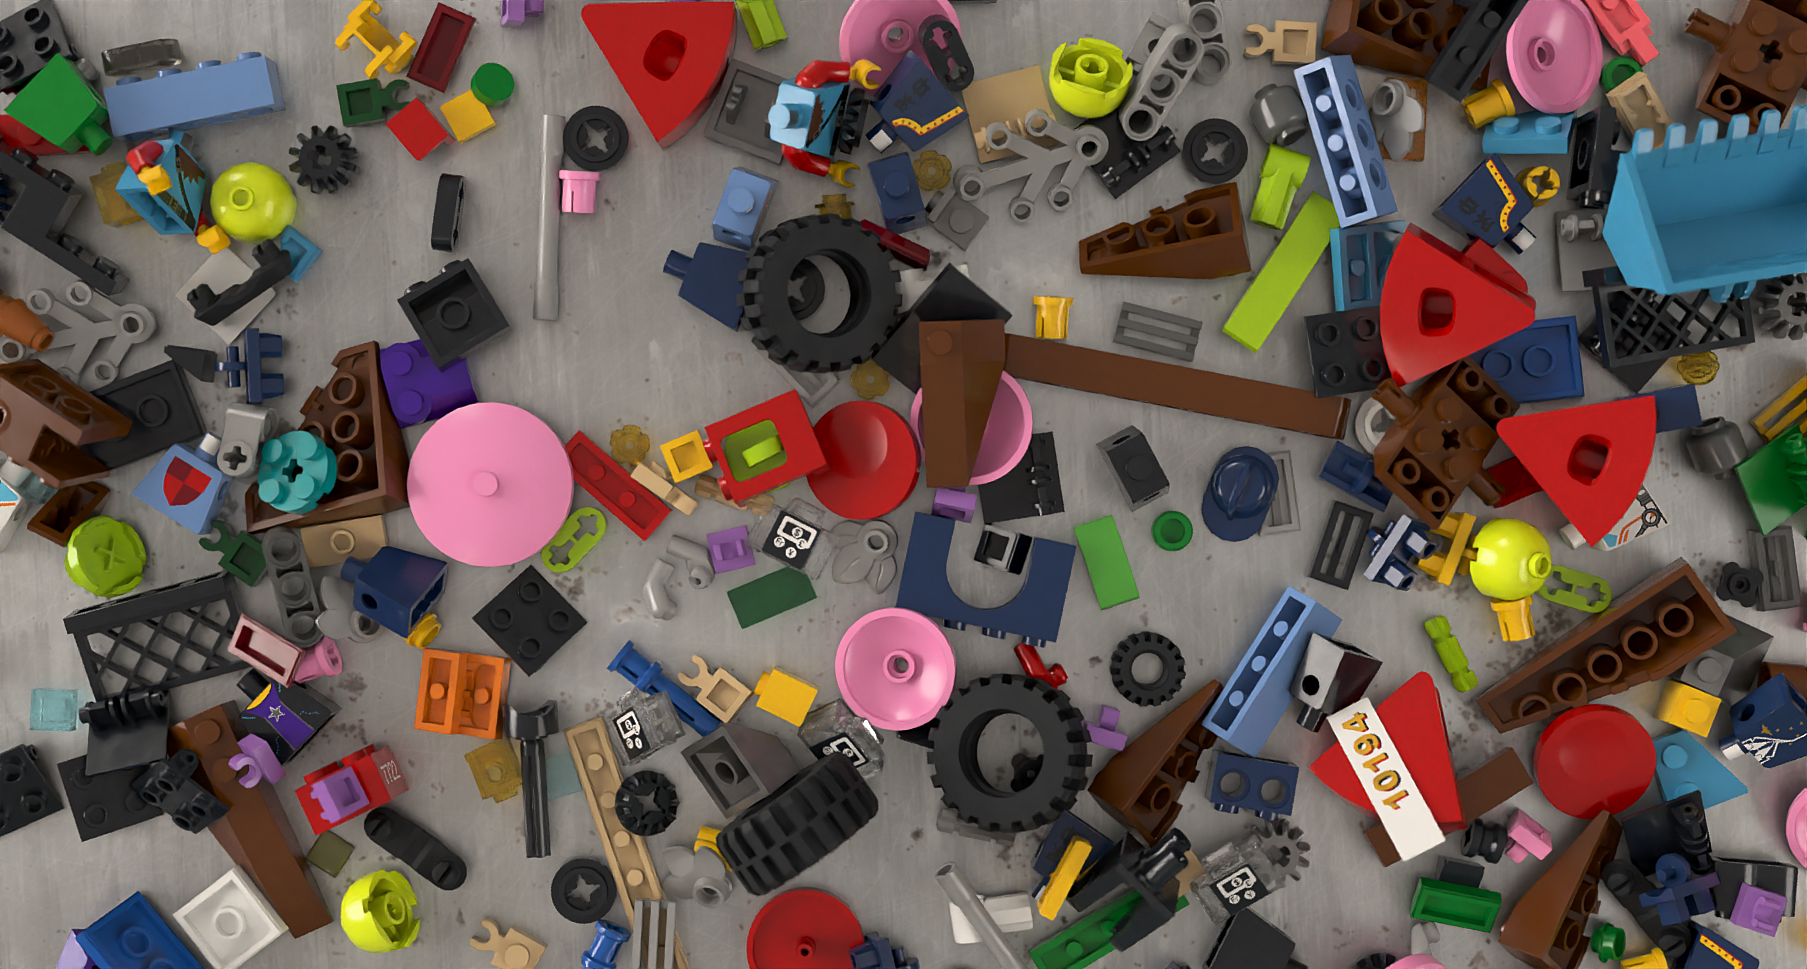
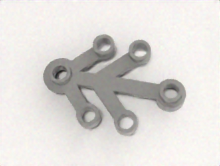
M1033 109L1025 117V125L1029 133L1036 137L1047 134L1064 143L1063 145L1048 149L1010 131L1005 123L994 122L986 129L985 135L988 144L996 150L1007 148L1024 156V158L982 171L975 165L960 167L953 177V185L957 190L956 193L963 200L975 201L985 194L987 188L1029 175L1019 195L1014 197L1009 203V212L1012 219L1017 223H1027L1034 216L1035 209L1033 203L1054 166L1069 161L1059 182L1053 184L1047 192L1050 205L1054 209L1066 210L1073 203L1072 190L1085 167L1099 163L1107 154L1109 147L1108 139L1099 127L1083 125L1073 129L1050 118L1045 110ZM1036 117H1043L1045 119L1044 125L1040 128H1033L1031 126V122ZM1003 130L1006 132L1005 138L1001 141L991 139L995 131ZM1088 141L1095 142V148L1092 151H1082L1084 143ZM967 182H978V187L975 190L967 191L964 189ZM1060 191L1066 192L1067 197L1061 202L1053 200L1056 193ZM1021 204L1029 206L1026 213L1021 215L1015 213L1017 206Z
M82 279L68 286L66 291L68 300L76 306L89 304L110 319L95 322L56 299L54 294L46 288H37L29 293L26 298V305L31 311L38 315L47 313L70 327L53 331L55 333L54 341L46 350L76 344L64 366L56 371L67 374L71 381L77 385L79 383V373L99 339L116 336L105 358L95 362L90 370L92 379L98 384L105 385L117 378L119 374L118 366L131 344L144 342L155 330V318L148 307L137 302L120 305L95 290V287ZM76 286L86 289V299H80L76 296ZM36 294L46 298V308L39 307L36 304ZM128 317L138 320V330H132L127 326L126 321ZM3 335L0 337V358L6 363L25 361L33 353L38 352ZM8 342L18 346V355H12L8 352ZM99 365L108 366L111 370V376L103 377L99 373Z

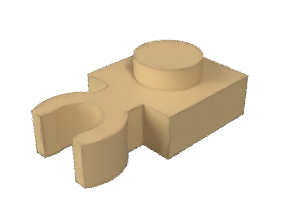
M1276 20L1273 32H1269L1264 26L1259 24L1249 25L1245 29V34L1256 35L1260 39L1259 47H1246L1244 49V56L1257 58L1265 52H1272V64L1306 66L1315 62L1317 22Z
M655 461L650 466L645 463H639L630 476L687 516H691L700 503L669 481L672 478L671 472Z
M693 655L691 660L699 666V675L691 679L688 675L680 672L678 675L679 680L687 686L701 688L702 691L695 700L725 724L728 722L732 723L754 694L753 691L722 667H719L715 674L712 675L708 662L701 657Z
M484 917L480 922L481 926L490 931V939L482 940L474 935L469 942L476 950H492L496 952L491 964L500 969H535L548 946L545 942L515 925H512L508 933L505 934L501 931L499 923L490 917Z

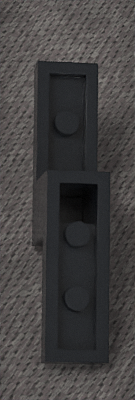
M1455 0L1454 4L1467 13L1423 79L1455 101L1462 102L1529 0Z
M0 133V170L25 185L1 228L107 296L122 293L130 279L119 273L121 267L106 257L98 256L96 258L84 250L85 244L74 236L63 233L62 236L60 235V232L84 194L73 187L75 181L61 171L52 169L50 172L37 164L39 158L29 150L20 146H16L14 149L1 141L3 135Z

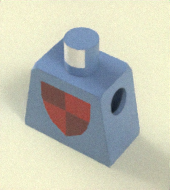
M741 166L733 168L713 220L714 239L749 252L750 248L755 247L779 180Z
M207 431L196 449L187 444L175 443L136 486L132 495L197 535L211 534L214 528L211 523L213 520H217L234 478L221 471L217 463V455L222 438Z

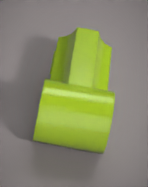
M735 0L755 51L772 47L788 39L773 0Z
M1273 143L1270 144L1259 174V178L1262 180L1248 221L1268 229L1283 230L1296 190L1299 191L1305 179L1311 156Z

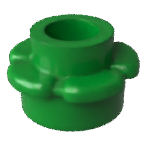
M1605 922L1600 929L1596 928L1591 938V949L1594 953L1599 954L1598 958L1602 963H1606L1608 960L1619 961L1622 958L1626 943L1624 930L1614 927L1609 922Z

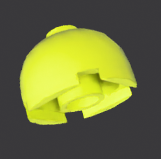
M1079 38L1078 45L1066 47L1067 42L1060 44L1053 53L1049 73V87L1056 103L1065 111L1078 117L1098 118L1112 113L1123 102L1129 91L1133 72L1131 61L1127 64L1122 59L1123 51L1104 40Z
M246 162L235 164L219 175L212 186L209 201L212 216L224 232L237 241L258 245L262 244L266 239L279 238L282 236L286 226L292 224L297 207L296 197L293 195L292 188L289 185L290 182L279 171L269 165Z
M1493 518L1482 527L1475 538L1473 547L1479 548L1477 562L1470 560V572L1473 583L1480 593L1501 600H1518L1533 595L1542 587L1551 569L1552 555L1548 540L1537 527L1515 518Z
M380 869L368 873L357 879L344 894L341 903L342 928L348 938L359 949L370 953H388L409 947L416 940L420 928V918L413 920V911L410 906L418 905L416 895L410 883L401 873L395 870L386 872L385 869Z

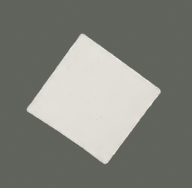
M226 247L217 254H212L175 296L191 311L195 312L194 307L187 301V294L194 288L197 289L200 284H208L215 295L221 294L232 285L243 284L249 280L253 270ZM269 288L214 326L207 325L230 345L276 295V292Z

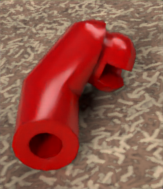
M1020 643L1013 649L1027 676L1047 681L1056 690H1059L1058 686L1067 683L1069 678L1061 664H1054L1051 668L1047 669L1034 646Z

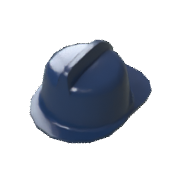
M1244 446L1234 448L1222 456L1214 469L1203 497L1201 508L1204 523L1211 533L1222 540L1237 542L1247 540L1258 532L1266 519L1279 482L1277 466L1270 455L1259 448Z

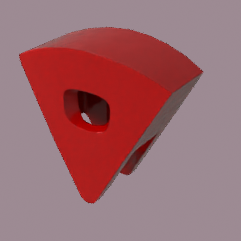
M734 2L587 4L581 11L582 20L660 147L665 149L680 139L706 113L721 89L734 55L737 37L738 12Z
M1410 222L1389 264L1380 305V331L1383 350L1396 385L1399 387L1407 385L1530 326L1535 320L1536 300L1525 291Z
M1655 396L1501 419L1497 424L1496 430L1499 436L1591 547L1607 535L1625 515L1636 499L1646 478L1656 440L1657 415Z
M1418 672L1374 710L1440 831L1467 829L1466 818L1440 693L1434 685L1430 674ZM1338 740L1308 768L1333 794L1347 805L1368 817L1382 822Z

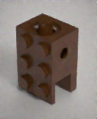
M39 359L0 364V451L7 455V459L15 465L26 467L38 475L39 480L43 484L56 489L109 477L112 470L80 450L81 445L127 436L133 421Z

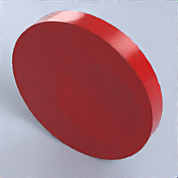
M850 401L832 408L818 420L813 428L831 470L818 476L811 473L806 475V478L816 498L827 509L849 519H875L895 511L909 498L919 478L921 452L913 428L900 413L878 402Z
M1606 704L1583 705L1557 717L1541 734L1533 755L1534 776L1547 800L1561 812L1582 819H1595L1602 810L1615 815L1629 808L1640 799L1649 787L1656 767L1655 747L1646 729L1627 711Z
M800 887L789 889L774 896L758 911L748 933L747 960L750 969H853L849 950L865 943L860 921L845 901L823 889Z

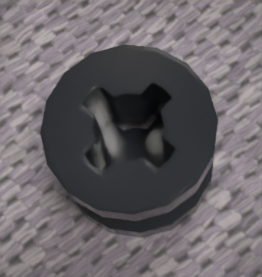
M1476 818L1469 822L1467 829L1464 830L1462 835V855L1473 858L1476 855L1482 856L1486 862L1497 864L1502 857L1506 844V826L1496 822L1492 825L1484 824L1481 818Z

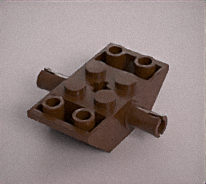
M1739 0L1727 23L1701 11L1699 8H1695L1687 19L1690 24L1686 23L1684 25L1683 32L1715 46L1699 79L1695 110L1728 126L1734 115L1746 114L1750 119L1748 135L1757 134L1762 115L1765 111L1777 109L1781 113L1780 130L1799 89L1802 88L1807 91V0Z
M1466 356L1439 369L1419 386L1411 397L1397 386L1392 378L1384 380L1376 388L1380 393L1374 391L1372 398L1378 401L1396 419L1374 449L1375 476L1432 530H1437L1466 486L1486 506H1492L1502 498L1497 491L1504 494L1506 491L1505 486L1500 484L1482 465L1484 459L1500 437L1496 430L1498 422L1503 418L1513 417L1520 405L1470 356Z

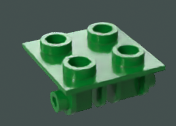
M1795 423L1734 467L1760 532L1764 536L1807 505V438L1803 437L1799 425Z

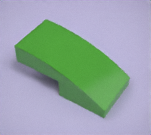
M1113 515L1074 527V533L1100 610L1102 611L1139 599V592Z

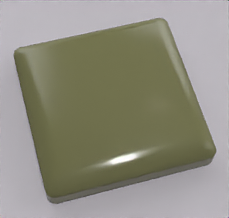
M327 830L319 835L305 859L336 878L354 851L355 846Z

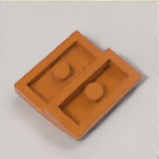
M424 648L414 729L448 735L463 734L493 740L502 739V704H506L511 658L455 650Z

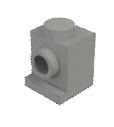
M1152 12L1125 60L1127 64L1131 61L1133 66L1132 74L1135 76L1139 74L1151 54L1148 45L1152 42L1158 43L1164 31L1173 25L1172 22ZM1185 38L1179 39L1174 44L1173 53H1177ZM1160 74L1154 79L1160 82L1165 74Z

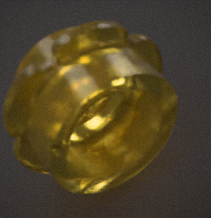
M928 150L921 153L919 160L917 159L913 162V170L920 188L931 191L933 188L941 189L950 181L949 172L952 166L950 160L945 155H940L934 150ZM934 167L936 169L935 174H929L928 169Z
M846 194L822 195V203L816 204L815 208H819V215L826 213L839 214L841 219L852 218L851 206H855V202L847 201Z
M1705 351L1682 355V360L1677 363V370L1682 374V378L1686 383L1702 386L1715 379L1720 365L1715 353Z
M871 359L863 364H857L856 371L851 373V386L857 390V394L863 399L871 400L877 395L882 396L889 389L890 382L888 377L890 374ZM869 375L874 377L873 383L867 382L866 378Z
M625 425L622 430H616L611 435V454L619 463L638 464L645 459V452L650 449V440L646 434L641 432L638 426ZM628 441L633 442L634 446L632 449L626 447Z

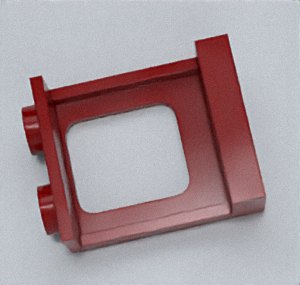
M796 389L704 427L709 438L702 441L711 464L718 461L724 475L717 479L726 501L733 499L740 508L746 506L744 501L811 473L818 476L831 470L802 399ZM772 421L786 451L787 461L779 467L748 480L736 481L721 446L722 440L760 422Z

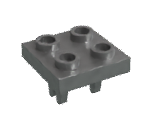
M732 58L703 133L704 137L780 166L784 158L781 152L782 143L770 140L771 124L768 116L770 109L773 105H776L781 83L788 79Z

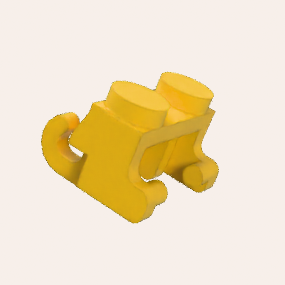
M363 0L346 17L349 22L343 27V32L335 41V45L341 51H344L350 46L348 41L356 35L376 55L364 71V74L369 79H375L380 74L377 70L383 64H386L384 69L390 74H398L400 70L405 69L409 65L410 60L414 57L411 51L418 44L407 31H404L399 36V39L403 42L400 44L370 14L371 11L374 15H378L383 9L375 0Z

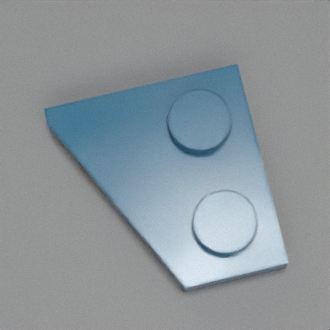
M1534 110L1516 114L1512 117L1497 118L1486 126L1482 138L1483 154H1568L1577 120V110L1557 115Z
M1405 220L1330 229L1335 311H1347L1380 305L1385 277L1393 257L1391 252L1397 234H1403L1405 231Z
M1678 728L1652 738L1656 751L1654 777L1664 802L1700 790L1703 807L1707 809L1749 793L1747 787L1684 729Z

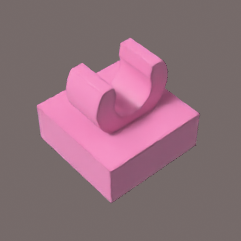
M1517 808L1508 818L1509 837L1505 844L1508 848L1505 851V855L1519 864L1531 852L1542 861L1552 850L1551 833L1520 808Z

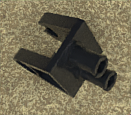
M1177 828L1170 830L1171 832L1151 849L1145 848L1127 831L1075 883L1066 896V901L1078 912H1081L1123 882L1129 888L1133 886L1142 895L1110 931L1113 936L1108 941L1119 952L1127 950L1175 916L1180 881L1175 876L1189 866L1188 859L1184 853L1188 852L1192 847L1187 836Z

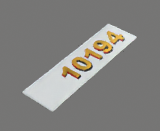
M1368 697L1327 717L1402 860L1405 862L1446 841Z

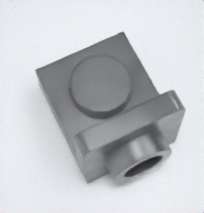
M950 186L945 193L938 190L925 207V210L930 213L926 219L927 224L966 251L989 220V216L970 202L960 198L956 193L957 190Z

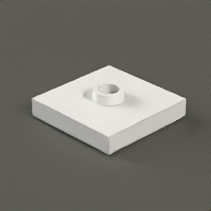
M239 864L173 914L174 918L214 969H237L289 929Z

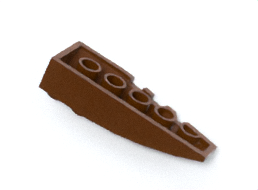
M1680 557L1612 601L1603 611L1594 613L1552 642L1479 696L1476 701L1497 731L1502 734L1546 719L1560 711L1572 707L1575 709L1589 704L1592 700L1627 691L1630 687L1648 681L1653 682L1665 678L1731 636L1737 630L1691 566Z
M234 699L170 727L168 732V757H173L181 749H190L197 754L199 764L190 778L230 808L226 814L208 825L207 828L236 865L239 864L287 925L291 935L297 939L332 923L334 920L273 784L261 778L255 786L246 788L239 783V780L248 774L249 765H244L236 771L230 768L228 764L235 755L244 754L238 742L250 734L239 718L241 713Z

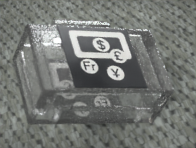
M795 497L786 509L766 500L745 540V544L748 545V548H754L756 552H762L764 555L803 573L804 576H809L811 580H819L836 547L839 536L822 528L826 511ZM796 506L817 516L815 523L794 514Z
M636 686L618 698L617 707L620 706L622 712L605 722L624 767L640 763V760L651 758L653 754L670 744L676 743L678 739L686 735L666 690L646 697L644 694L645 690H641ZM635 699L636 703L631 705L630 702Z
M841 698L806 714L799 727L797 736L817 760L828 756L832 752L839 751L848 755L864 780L882 773L885 754L881 746L884 742V737L864 714L856 717Z
M1257 835L1249 837L1236 846L1234 843L1228 842L1201 858L1204 868L1188 879L1192 894L1215 925L1286 885L1283 875L1276 866L1275 860L1269 855L1270 853Z

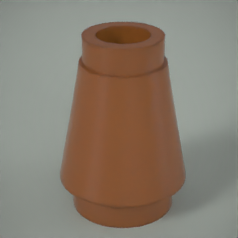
M7 296L0 300V334L38 352L45 351L52 344L55 333L49 329L37 314L27 307L23 299H14L11 296Z

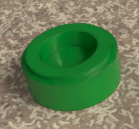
M1616 57L1603 66L1599 78L1600 87L1607 94L1637 72H1643V69L1631 57Z
M485 63L472 76L471 90L481 103L488 106H499L506 102L512 94L514 79L504 66L497 63Z
M1162 512L1152 523V539L1163 550L1179 551L1185 548L1192 539V523L1181 512Z

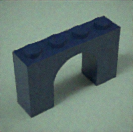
M915 511L895 607L911 609L925 616L942 618L941 626L965 631L966 625L970 624L983 627L981 634L989 637L1005 639L1008 632L1022 635L1021 643L1045 648L1046 641L1056 643L1076 551L1075 545L1034 537L1026 577L1019 592L1003 605L994 608H979L962 601L953 592L948 583L946 565L956 520Z

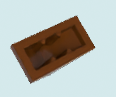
M94 481L58 489L29 521L27 529L66 548L73 531L79 525L91 518L100 516L110 497L111 490Z

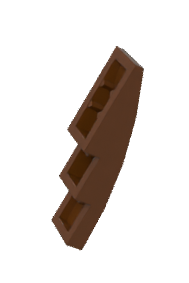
M1506 747L1475 768H1466L1457 774L1466 824L1534 783L1513 748ZM1378 821L1363 831L1364 836L1383 867H1388L1402 859L1382 822ZM1454 831L1441 832V833H1442L1443 836L1445 837V836H1447L1448 834H1450V833H1452V832H1454Z

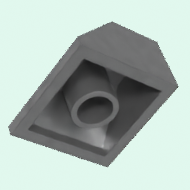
M1725 614L1737 632L1666 677L1722 699V703L1732 706L1748 695L1774 636Z
M730 722L680 752L726 819L772 794L801 770L792 758L790 751L783 745L778 736Z

